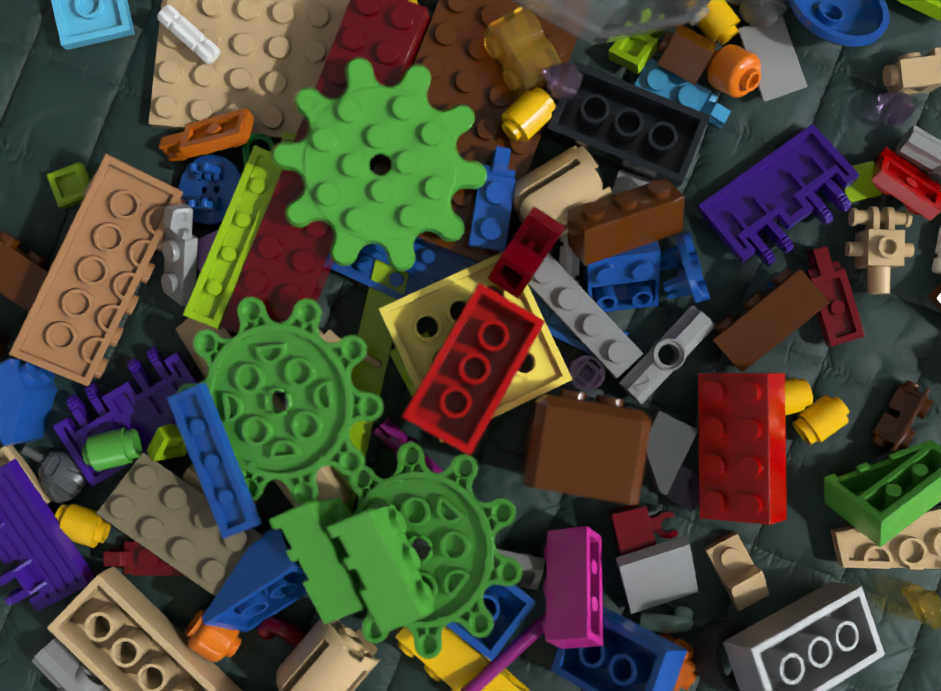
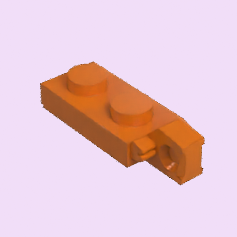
M244 108L188 123L183 132L162 137L159 149L164 152L170 162L199 155H208L212 152L231 147H239L248 143L255 118L249 109Z

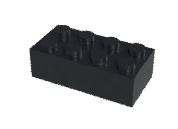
M575 61L544 138L568 148L575 145L580 147L582 145L592 158L652 181L666 178L677 189L685 180L710 115Z

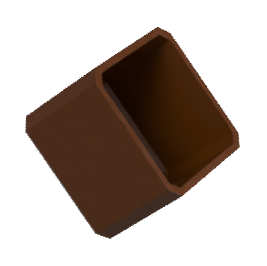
M561 389L560 395L544 393L531 400L519 471L523 485L626 504H638L652 423L644 411L623 406V399L596 395V400L590 401L585 400L586 393Z

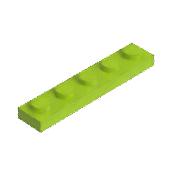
M254 145L183 313L184 316L221 330V322L282 172V169L274 165L271 158L272 152Z

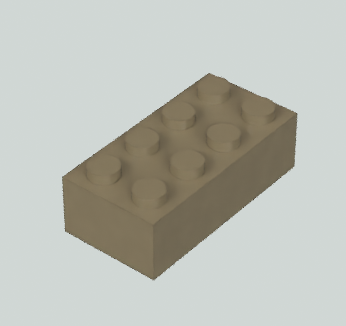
M142 453L96 513L215 597L249 546L260 540L262 536L261 533L250 528L223 539L206 495L157 461L152 462L151 458L145 453Z

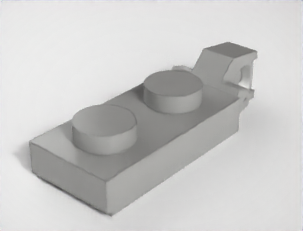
M185 203L165 206L163 224L166 229L165 241L162 244L164 274L161 278V284L164 293L181 306H187L196 285L198 238L192 235L193 208Z

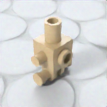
M869 206L867 210H857V208L849 210L848 224L850 226L865 224V231L855 234V242L846 243L845 254L846 256H855V269H868L867 294H890V269L904 266V257L911 258L914 255L913 243H905V230H895V225L911 226L913 215L908 209L895 211L893 207H884L882 211H879L877 206Z

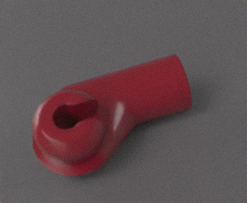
M276 615L263 620V623L257 626V633L263 639L270 640L274 635H277L294 648L307 634L295 624Z

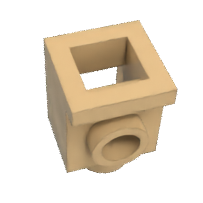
M941 47L932 49L922 57L920 52L904 54L898 57L896 63L886 65L883 69L882 78L884 85L888 87L889 97L929 93L940 87Z

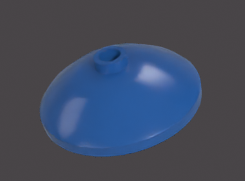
M788 0L793 14L809 32L826 42L839 46L858 47L872 44L883 35L889 24L890 17L885 0Z

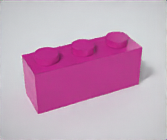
M588 526L547 531V544L544 546L547 579L543 583V592L546 598L543 632L546 636V641L562 649L603 646L602 536Z

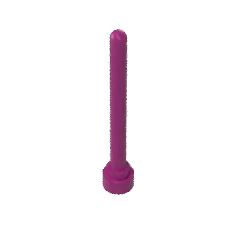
M546 611L466 683L460 691H481L544 633L543 618L546 615Z

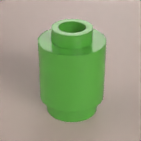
M120 428L88 436L86 444L82 447V454L87 466H92L95 471H102L133 463L135 458H139L142 455V443L135 429L127 430L126 428Z

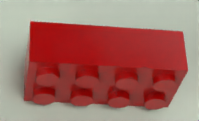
M479 283L469 296L401 417L461 452L471 455L546 321Z
M698 373L700 518L765 525L786 520L785 373Z

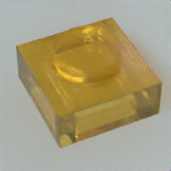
M915 583L902 590L921 623L934 630L941 627V600L933 590H927Z

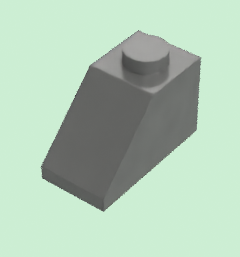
M653 409L650 415L646 413L652 423L645 464L653 487L667 495L698 430L661 411Z

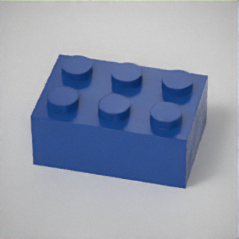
M603 606V646L566 649L558 647L551 671L584 691H673L687 650Z

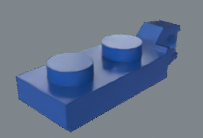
M496 146V149L492 151L490 165L483 164L487 171V179L483 186L475 190L467 247L500 253L505 251L516 179H514L515 170L508 169L511 152L509 148Z

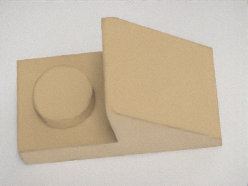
M733 531L703 548L738 612L769 595L762 570L754 565L736 532Z

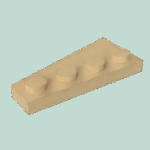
M941 506L932 507L882 547L877 546L852 525L830 530L838 565L843 568L941 569Z

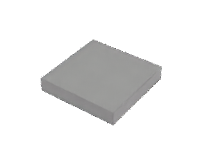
M686 536L616 557L627 605L631 614L699 592L691 548Z

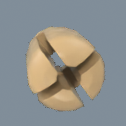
M575 145L515 182L512 206L521 224L533 206L565 226V229L559 236L560 238L568 233L567 210L613 195L610 187L602 189L603 183L595 170L598 165L582 145L580 147Z
M320 618L279 665L276 673V685L279 691H354L380 661V659H375L373 656L378 649L374 643H370L364 638L360 628L355 632L350 627L339 622V619L324 624L322 618Z

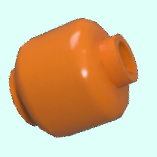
M729 44L716 50L706 66L709 84L714 89L732 98H740L753 91L761 80L760 59L754 53L738 45Z
M200 610L194 616L185 632V635L188 637L187 644L189 649L212 663L220 661L225 656L231 658L242 641L238 637L239 630L204 625L202 616L205 611Z

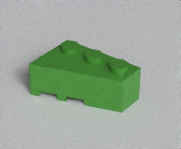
M929 440L889 454L888 459L870 466L867 462L856 466V471L839 477L835 474L824 477V503L877 546L882 547L941 501V446L933 440Z
M341 498L309 502L269 519L274 530L282 528L291 548L287 549L286 553L291 562L298 559L308 579L304 580L303 585L324 624L367 608L360 593L361 589L365 588L356 568L348 570L344 558L349 556L344 544L339 536L332 538L327 529L329 526L351 518L350 511L342 503Z
M395 505L368 510L327 527L332 538L340 537L349 556L344 558L348 570L356 568L365 585V588L361 589L360 593L381 634L422 619L434 612L432 607L434 604L432 591L429 585L422 580L418 569L420 568L419 556L416 550L409 545L405 534L407 531L406 521L402 513L396 510Z

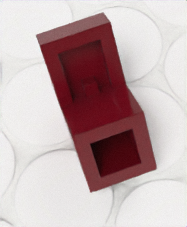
M533 206L487 279L518 299L565 229V226Z

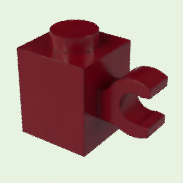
M642 502L607 509L616 550L621 556L656 545L654 533H657L664 539H672L678 535L675 528L663 530L661 526L664 519L674 517L673 512L670 510H661L649 516L648 508Z

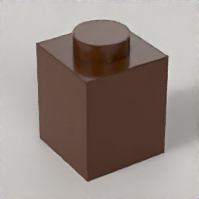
M679 23L674 34L667 31L657 51L661 52L662 56L657 65L695 85L714 54L717 43Z

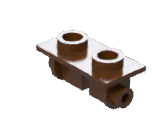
M906 380L904 385L899 384L888 407L900 414L896 418L884 412L875 430L871 433L874 436L871 442L882 448H885L887 444L894 446L892 453L897 452L899 448H908L916 434L915 431L910 429L916 417L923 420L934 402L928 399L931 388L927 387L924 394L918 392L920 386L912 381Z

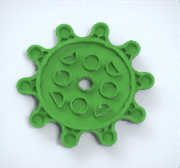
M355 57L346 64L345 77L347 85L344 93L339 97L327 98L312 87H304L297 91L294 96L295 108L307 120L308 133L298 142L284 141L276 144L272 149L271 158L274 165L279 169L298 173L304 183L302 194L297 199L291 201L285 209L287 221L292 226L301 228L315 221H324L329 224L334 232V240L330 247V257L333 262L341 266L350 265L356 260L362 247L367 244H376L385 250L388 262L393 269L406 271L415 262L413 246L416 237L420 233L425 231L433 232L446 242L457 241L464 233V223L451 207L452 196L460 189H478L484 185L487 179V171L481 163L463 159L456 149L458 137L473 126L475 116L473 110L465 104H457L447 110L433 108L427 99L431 74L423 65L413 64L409 66L399 83L394 86H385L376 80L370 62L362 57ZM376 155L387 156L392 165L390 172L383 176L375 175L369 167L372 157Z
M247 297L243 299L238 306L240 329L235 337L225 339L209 329L201 330L195 335L193 346L195 351L207 362L208 375L201 383L184 384L177 391L179 393L198 384H207L253 502L261 497L264 487L271 480H279L285 483L290 490L293 501L297 505L302 506L309 502H315L318 498L316 475L321 467L333 466L341 473L349 476L358 474L364 467L365 459L361 451L351 442L350 429L356 422L373 421L380 417L383 412V401L377 394L359 391L351 382L353 367L366 356L367 346L365 341L356 335H349L336 343L325 341L319 333L321 308L313 299H303L296 303L291 317L283 323H277L270 319L266 307L259 298ZM276 391L286 393L285 396L288 400L287 410L279 411L273 406L272 397Z
M407 442L397 452V470L390 478H380L370 467L365 465L358 474L348 477L349 484L358 497L357 509L351 514V517L368 510L395 505L396 510L402 513L406 521L407 531L405 534L410 547H413L417 538L424 539L428 546L431 547L428 556L425 559H420V568L418 569L423 582L427 583L434 597L432 607L434 612L422 619L404 625L413 634L414 646L419 656L431 659L440 653L442 649V630L449 623L456 622L462 624L470 634L478 638L485 637L492 631L494 626L493 617L483 603L485 590L494 584L509 587L516 585L522 577L520 563L511 557L500 554L495 546L497 532L514 521L516 509L514 504L505 498L495 499L487 503L475 498L472 492V483L478 472V464L472 456L467 454L458 455L452 460L446 471L435 473L426 466L421 446L414 442ZM368 609L367 616L362 624V634L368 642L380 643L384 641L389 631L381 634Z

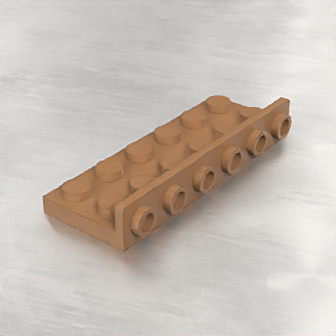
M106 154L9 355L86 386H89L93 377L100 379L108 363V359L103 358L108 345L116 347L124 328L118 325L124 313L131 316L139 300V296L134 294L139 282L146 284L152 274L155 264L150 263V259L155 249L162 252L166 229L163 224L165 206L186 203V200L181 198L183 191Z

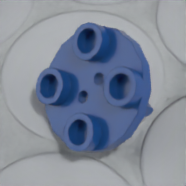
M213 154L199 157L188 165L181 177L179 189L183 191L181 198L186 200L185 204L193 208V220L195 222L210 226L222 223L243 173L239 165L226 157Z
M690 231L675 235L677 245L661 252V271L673 268L679 269V276L663 283L667 298L672 299L693 294L696 303L710 299Z

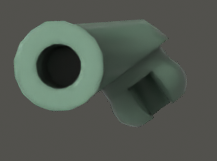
M686 606L676 607L674 609V616L643 612L640 626L657 633L687 632L694 625V621H692L694 613L691 608Z

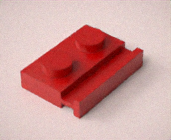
M885 147L876 156L878 161L874 165L871 181L883 194L892 195L903 202L904 206L911 213L922 215L931 221L941 212V183L888 147Z

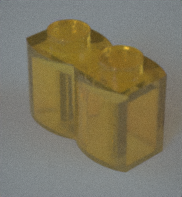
M527 4L488 25L484 33L486 37L484 38L485 48L493 59L497 58L503 65L502 75L507 86L511 90H516L520 96L527 90L532 91L535 87H539L555 78L563 70V65L557 52L545 37L536 16Z

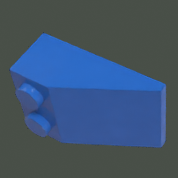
M273 528L266 531L260 540L249 546L202 616L204 625L249 632L263 623V620L272 617L308 594L303 585L304 580L308 579L299 560L291 562L286 553L287 549L291 548V545L282 528L276 530Z

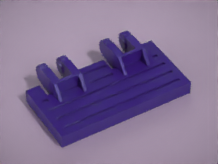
M811 124L698 205L697 211L741 263L755 253L766 266H770L775 262V256L759 235L765 231L781 251L788 253L794 249L793 243L774 220L777 219L786 230H789L812 213L818 221L823 223V225H827L833 221V214L816 194L822 191L838 210L845 212L851 208V201L832 179L835 178L846 189L856 182L860 175L815 125Z
M154 346L146 351L149 361L162 379L154 384L139 360L133 358L127 362L130 372L143 391L141 393L132 380L106 395L102 393L95 383L86 386V394L101 416L96 420L93 419L78 396L73 394L66 398L67 406L81 429H78L71 417L52 427L92 487L130 464L102 471H95L92 466H87L83 458L82 447L86 444L88 436L120 428H126L127 430L135 429L141 439L142 453L148 454L147 449L158 427L167 424L177 425L167 397L177 394L178 389L184 384L200 383L180 351L166 359Z
M16 458L0 467V559L5 566L15 560L19 564L0 574V586L16 578L22 587L14 589L4 598L6 604L10 606L35 593L29 598V601L36 611H39L87 587L96 576L71 539L62 531L59 526L60 523Z

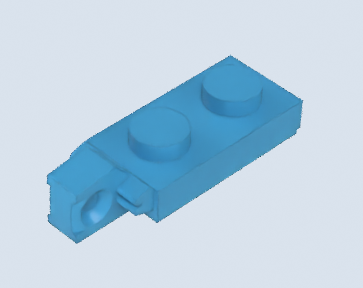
M652 58L647 62L634 85L710 115L708 123L718 128L725 124L731 111L716 102L718 96L711 93V90L698 83L694 85L657 65L658 62Z

